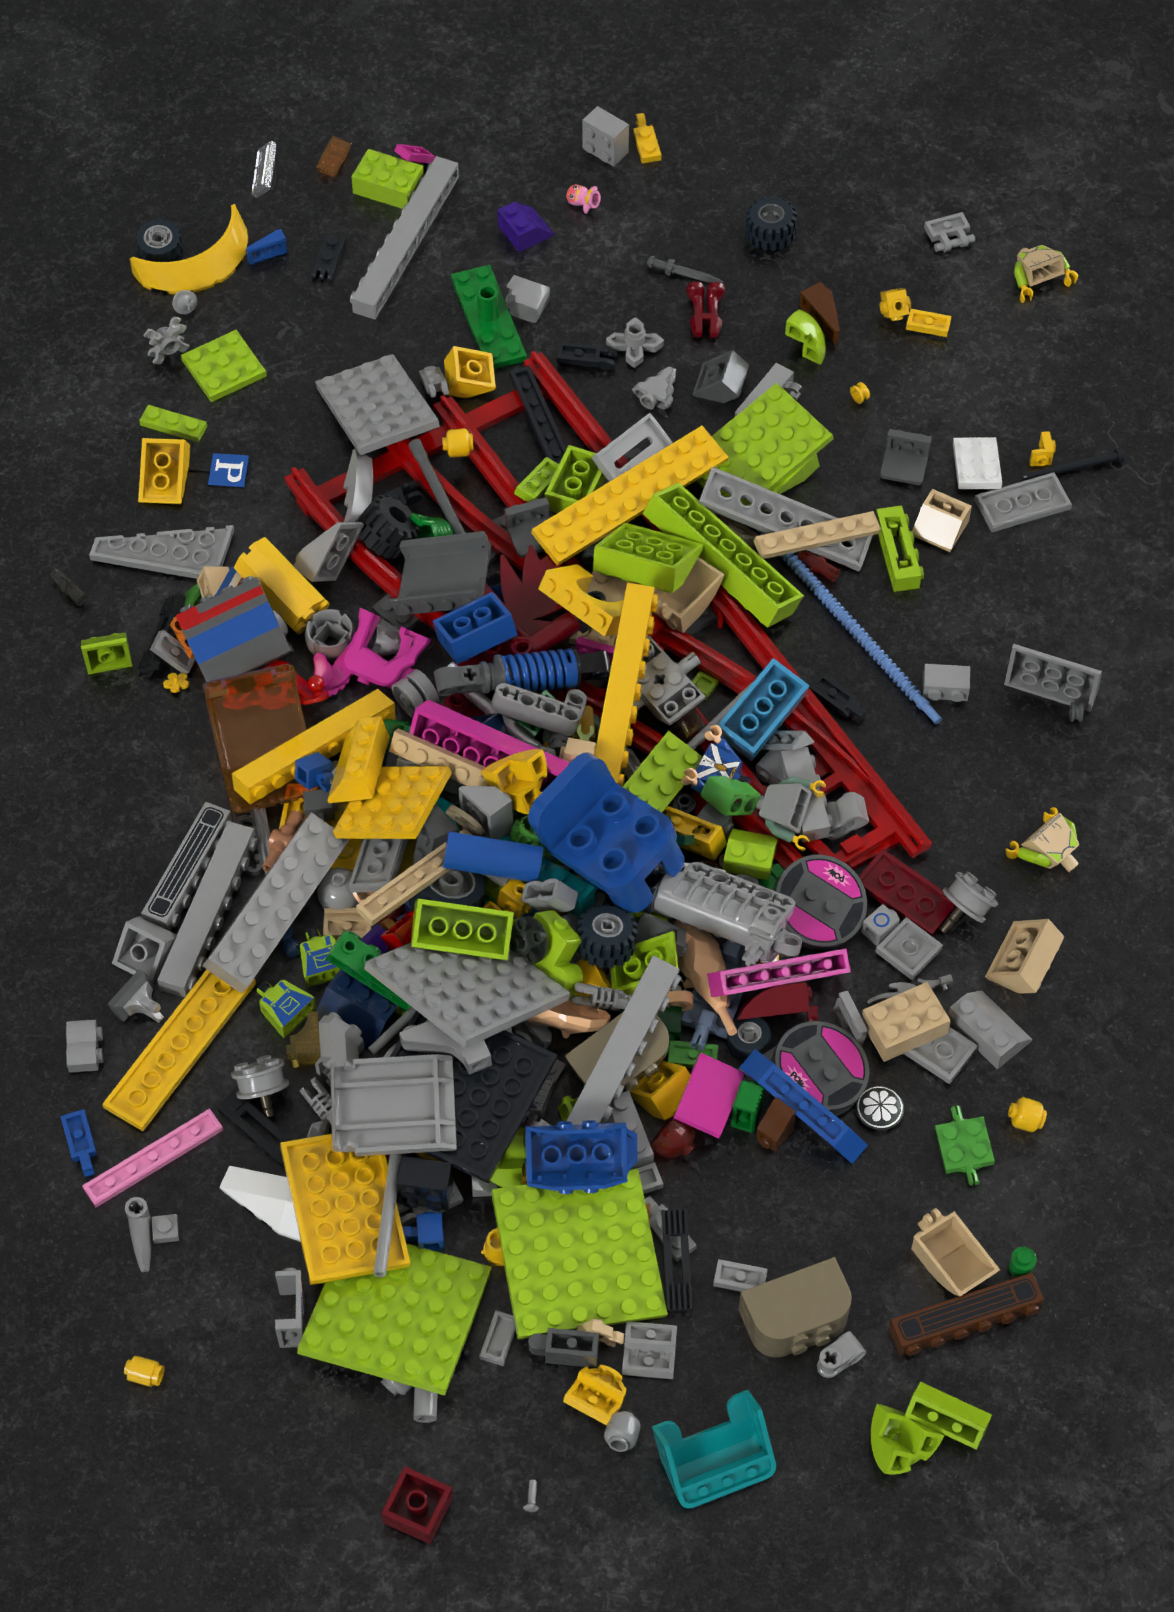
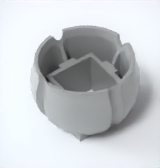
M327 609L314 614L312 620L308 621L305 630V642L313 655L321 652L325 654L328 661L335 663L341 652L352 642L356 631L346 614L341 616L339 610ZM328 636L339 641L336 645L332 646L324 644Z

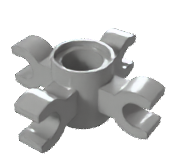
M173 317L170 320L169 327H161L157 331L147 329L143 335L151 339L149 341L150 345L155 346L147 353L148 356L155 357L152 361L154 364L160 365L164 360L165 354L171 355L177 350L185 353L190 347L189 344L183 343L184 337L178 336L186 330V325L179 324L181 318Z

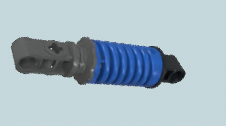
M573 646L565 651L558 649L556 652L549 650L547 652L540 651L539 653H523L522 655L519 653L514 655L507 654L506 656L498 654L493 656L491 663L482 661L478 665L441 667L434 671L438 695L440 696L479 691L485 694L489 693V691H495L496 687L502 683L530 690L534 693L537 690L542 692L545 689L553 691L554 688L556 690L563 688L578 690L581 681L609 678L611 663L607 651L578 654L577 649Z

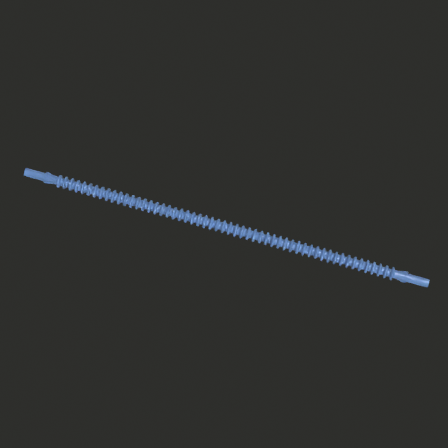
M757 530V532H759L760 535L767 534V533H764V532H762V531ZM794 552L780 555L783 561L787 562V565L791 566L792 570H795V574H799L798 577L802 579L803 583H806V586L810 587L811 591H814V595L818 596L819 600H822V604H826V608H830V612L834 613V617H838L837 620L841 622L842 626H845V629L849 630L850 634H854L853 638L857 639L858 643H861V646L865 648L866 652H869L870 656H873V660L877 661V664L881 665L883 670L886 669L885 673L889 674L890 678H894L893 682L897 683L898 687H902V692H905L906 696H910L909 699L911 701L914 700L916 706L923 710L935 724H938L942 720L941 716L931 707L930 702L920 695L921 691L916 690V685H913L912 681H908L909 678L907 676L904 677V672H900L901 669L896 668V663H892L893 660L888 659L889 656L887 654L884 655V650H880L881 647L876 646V641H872L873 638L868 637L869 634L865 632L864 628H860L861 625L856 624L857 621L853 619V616L849 615L848 611H845V608L841 606L840 602H837L836 598H833V594H829V590L825 589V585H821V581H817L818 578L814 576L813 572H810L809 568H806L805 564H802V560H798V556L794 555Z

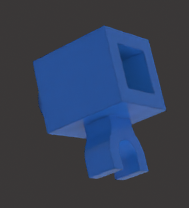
M316 752L295 760V780L308 790L320 786L325 792L330 791L332 785L330 780L334 778V774L331 773L332 762Z
M433 1211L424 1212L422 1215H416L417 1227H402L406 1243L418 1241L419 1249L426 1248L433 1251H444L441 1213Z

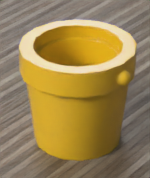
M498 1228L488 1233L481 1253L484 1254L485 1259L490 1264L502 1267L504 1266Z

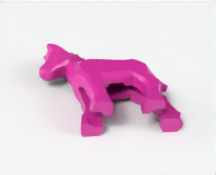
M360 608L358 615L359 626L352 642L341 652L333 665L328 662L325 654L321 652L316 653L313 658L315 666L314 675H319L324 679L325 687L323 690L328 691L329 697L336 695L339 690H343L353 674L359 676L357 681L368 686L372 682L392 689L393 684L402 678L405 679L406 675L415 670L411 666L416 664L419 655L429 645L431 640L401 626L399 631L401 638L399 651L393 659L387 661L367 648L381 617Z

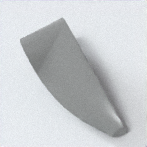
M133 1197L125 1204L132 1245L141 1273L149 1272L152 1245L151 1217L146 1201L141 1197Z

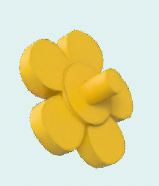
M170 673L168 680H165L163 685L166 689H170L171 692L177 693L180 691V688H188V676L185 673H180L178 676L176 673Z

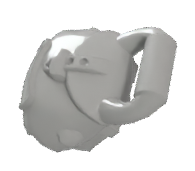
M383 618L380 619L369 641L370 649L380 656L397 655L401 643L400 629L386 622Z

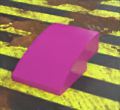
M700 1052L693 1065L688 1082L684 1087L674 1119L719 1139L745 1072Z

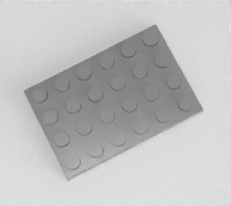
M393 354L315 381L321 396L360 455L440 427L438 418Z

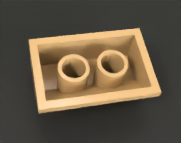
M1049 919L1014 921L985 977L1018 994L1036 993L1064 939L1063 934Z

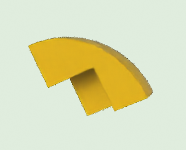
M543 749L522 751L492 763L481 770V773L490 787H497L501 792H506L511 797L512 809L523 814H529L532 804L542 793L540 791L542 780L547 777L545 754Z

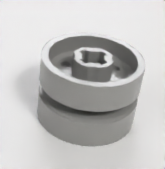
M415 669L406 675L405 679H400L391 687L397 703L412 719L415 708L425 701L431 700L437 704L439 703V696L435 687L420 670Z

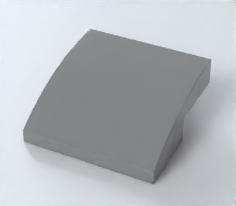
M626 1322L622 1375L673 1379L677 1326Z

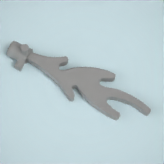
M951 974L939 977L938 980L918 979L917 982L919 984L928 982L931 989L940 985L943 991L948 990L947 985L952 984L953 979ZM905 982L892 983L889 985V988L897 989V992L877 995L869 999L867 1004L870 1005L879 1000L889 999L916 987V985Z

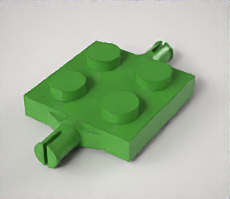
M953 1106L950 1110L954 1121L935 1125L946 1174L953 1172L967 1173L969 1185L973 1186V1180L974 1184L978 1185L979 1181L976 1170L995 1164L984 1116L963 1119L961 1107L956 1106L955 1109V1106Z

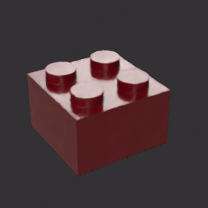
M404 1466L381 1512L383 1523L431 1544L453 1499L452 1487Z

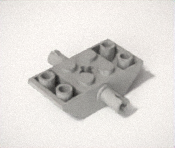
M648 636L647 639H650L649 655L643 658V661L646 662L644 680L639 679V684H642L640 702L635 701V706H637V710L646 706L659 721L672 725L706 699V696L685 675L701 664L697 655L694 656L695 653L691 652L679 663H674L658 644Z

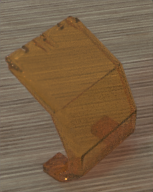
M291 664L211 680L203 684L230 807L234 813L241 814L253 811L255 808L259 810L276 806L277 803L281 805L298 801L299 798H303V791L321 790L320 786L308 790L293 779L250 805L233 787V772L306 731L296 685L297 677L295 669Z

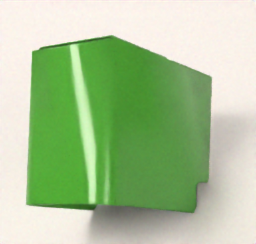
M710 776L703 787L701 797L723 815L732 816L751 815L761 794L747 782H740L726 776Z

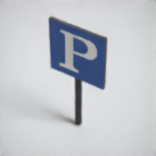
M213 453L211 468L188 467V471L210 472L208 486L244 488L249 455Z

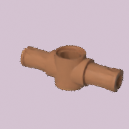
M292 810L285 825H282L279 830L274 829L268 841L270 853L262 865L264 871L268 872L300 827L304 820L301 812Z

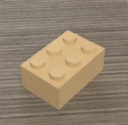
M928 982L863 1009L862 1020L868 1030L867 1034L884 1062L947 1035L951 1021Z

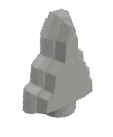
M669 366L660 370L656 376L648 377L644 382H638L632 388V391L640 398V402L644 407L654 409L656 406L664 410L670 407L673 402L672 394L674 388L672 385L675 382L676 369Z

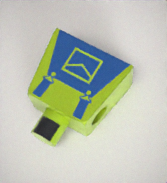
M311 929L306 932L308 941L300 944L306 988L332 981L340 970L325 960L336 942L332 935L321 937L319 929Z
M286 980L279 981L274 987L264 981L257 988V993L263 997L259 1001L262 1014L284 1039L316 1009L315 999L311 994Z

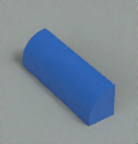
M449 832L445 844L443 868L528 882L538 881L543 847Z

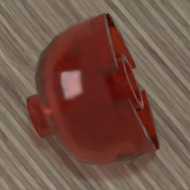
M673 1116L650 1143L655 1153L668 1159L677 1158L682 1153L687 1156L695 1147V1144L692 1142L696 1136V1128L674 1119Z

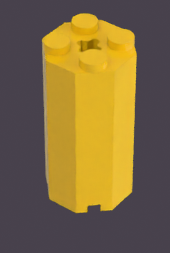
M264 537L249 547L251 551L247 555L243 552L239 556L234 569L243 578L253 576V578L258 577L261 579L260 584L270 606L299 635L306 630L307 623L312 620V616L319 611L326 610L330 603Z

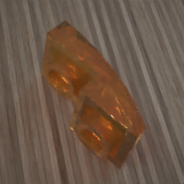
M333 136L327 144L316 169L336 177L340 165L345 161L352 144Z

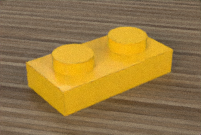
M910 309L906 330L947 337L952 316Z

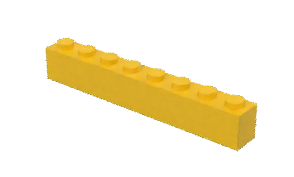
M376 689L233 772L234 790L251 805L295 779V760L316 752L329 759L341 752L345 738L360 718L381 716L383 721L387 719L395 720V703L379 689Z

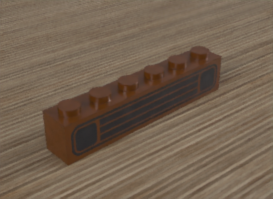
M1029 1273L890 1320L889 1331L899 1355L908 1354L911 1356L921 1352L922 1348L928 1346L932 1348L939 1347L946 1340L955 1338V1340L963 1339L970 1332L976 1330L979 1332L987 1331L994 1324L1000 1322L1008 1324L1016 1320V1317L1035 1315L1042 1308L1044 1298L1033 1273Z

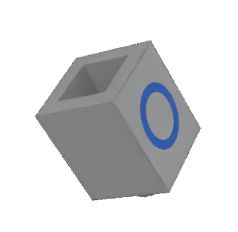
M882 904L863 921L861 933L878 946L899 925L900 919L894 910L888 909Z

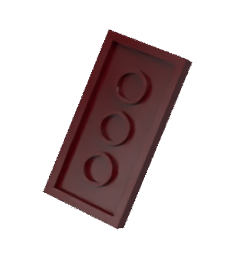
M884 849L877 854L859 876L869 896L885 905L888 909L894 910L901 918L905 919L907 917L931 936L935 934L957 907L945 896L942 889Z

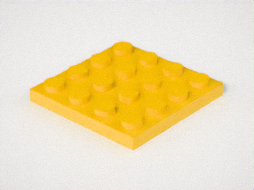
M449 766L381 767L373 799L349 802L333 830L336 839H416L452 774Z

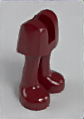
M697 281L691 282L686 287V293L693 302L694 316L689 320L693 336L695 338H702L703 326H709L710 338H717L722 326V320L718 316L717 311L718 302L725 295V286L720 282H712L708 285L706 291L708 313H704V285Z

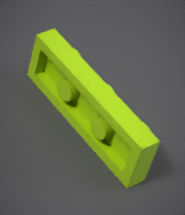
M151 405L146 407L139 420L140 426L198 443L207 428L206 421Z
M546 457L516 487L514 494L527 502L538 499L547 490L559 464Z

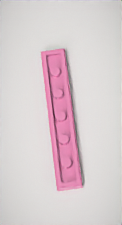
M209 1108L82 1185L83 1189L94 1206L98 1207L223 1131V1127Z

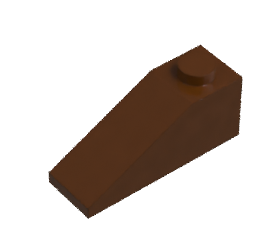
M820 281L800 292L799 306L817 321L823 333L836 346L839 344L840 327L832 291L828 287L826 288Z

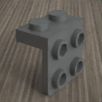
M889 429L880 473L881 478L921 485L924 479L932 436Z
M547 498L534 499L530 502L513 505L504 509L505 526L519 557H526L530 545L533 546L536 553L545 551L531 534V531L534 527L550 518Z
M647 913L642 914L637 922L636 943L673 931L675 933L677 959L679 956H684L688 944L685 943L686 930Z

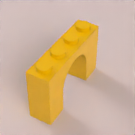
M578 564L546 570L538 588L541 592L604 637L618 634L624 600L606 602L586 594L593 575Z

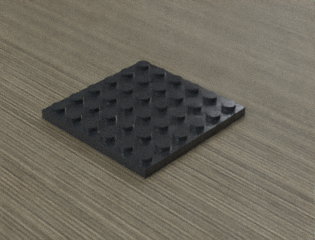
M416 1010L408 1026L420 1025L428 1019ZM506 1030L484 1039L491 1054L492 1066L468 1074L464 1064L458 1058L452 1056L457 1150L423 1152L442 1162H448L452 1164V1167L488 1184L557 1060V1054ZM399 1040L390 1057L440 1053L407 1051L402 1047Z

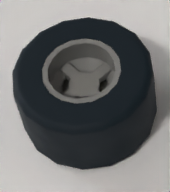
M763 1018L733 1020L737 1033L732 1036L728 1034L727 1045L735 1058L745 1061L755 1049L761 1054L769 1050L771 1031Z

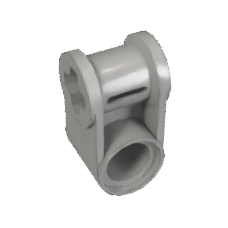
M851 1331L846 1332L821 1351L817 1363V1371L825 1378L835 1377L847 1367L861 1360L865 1356L866 1350Z

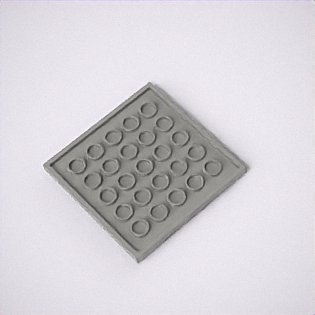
M408 943L366 961L364 968L464 1048L567 1002L570 996V992L533 964H527L525 958L519 957L510 948L508 960L506 961L411 947V943Z

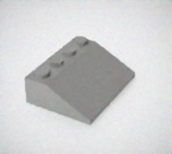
M1013 644L1004 685L1070 705L1071 702H1075V704L1083 702L1084 710L1091 712L1100 686L1102 671Z

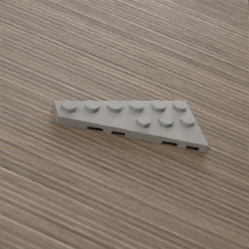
M228 525L224 529L206 527V530L193 531L192 529L157 532V535L145 536V533H140L136 537L125 538L122 535L96 537L89 556L90 560L198 579L204 566L222 567L234 533V525Z

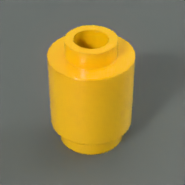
M134 1356L132 1360H127L124 1374L127 1375L128 1381L149 1387L153 1385L159 1386L163 1378L164 1366L159 1365L157 1361Z

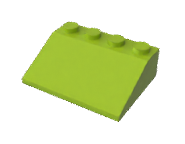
M624 522L595 545L593 571L600 572L604 576H615L626 582L632 581L641 585L655 587L665 593H674L685 582L701 554L704 544Z

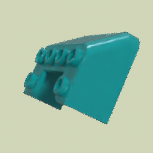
M749 1390L735 1394L728 1400L727 1412L730 1421L683 1439L681 1431L675 1422L665 1421L652 1426L661 1462L674 1493L683 1507H697L766 1480L775 1473L776 1462L763 1411Z

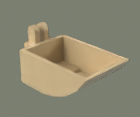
M698 557L685 582L674 593H665L661 589L655 588V594L658 595L659 601L657 612H652V614L665 621L671 629H677L684 633L708 607L722 582L724 574Z
M935 1208L931 1211V1214H925L922 1221L918 1223L921 1231L913 1237L911 1249L930 1274L951 1293L962 1296L1000 1271L999 1267L955 1211L948 1216H943Z

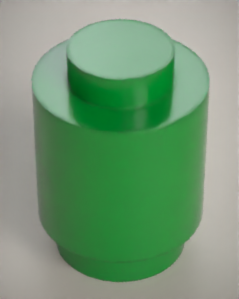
M1018 1247L1013 1251L1008 1266L1009 1272L1013 1277L1017 1278L1033 1273L1037 1261L1034 1251L1028 1247Z

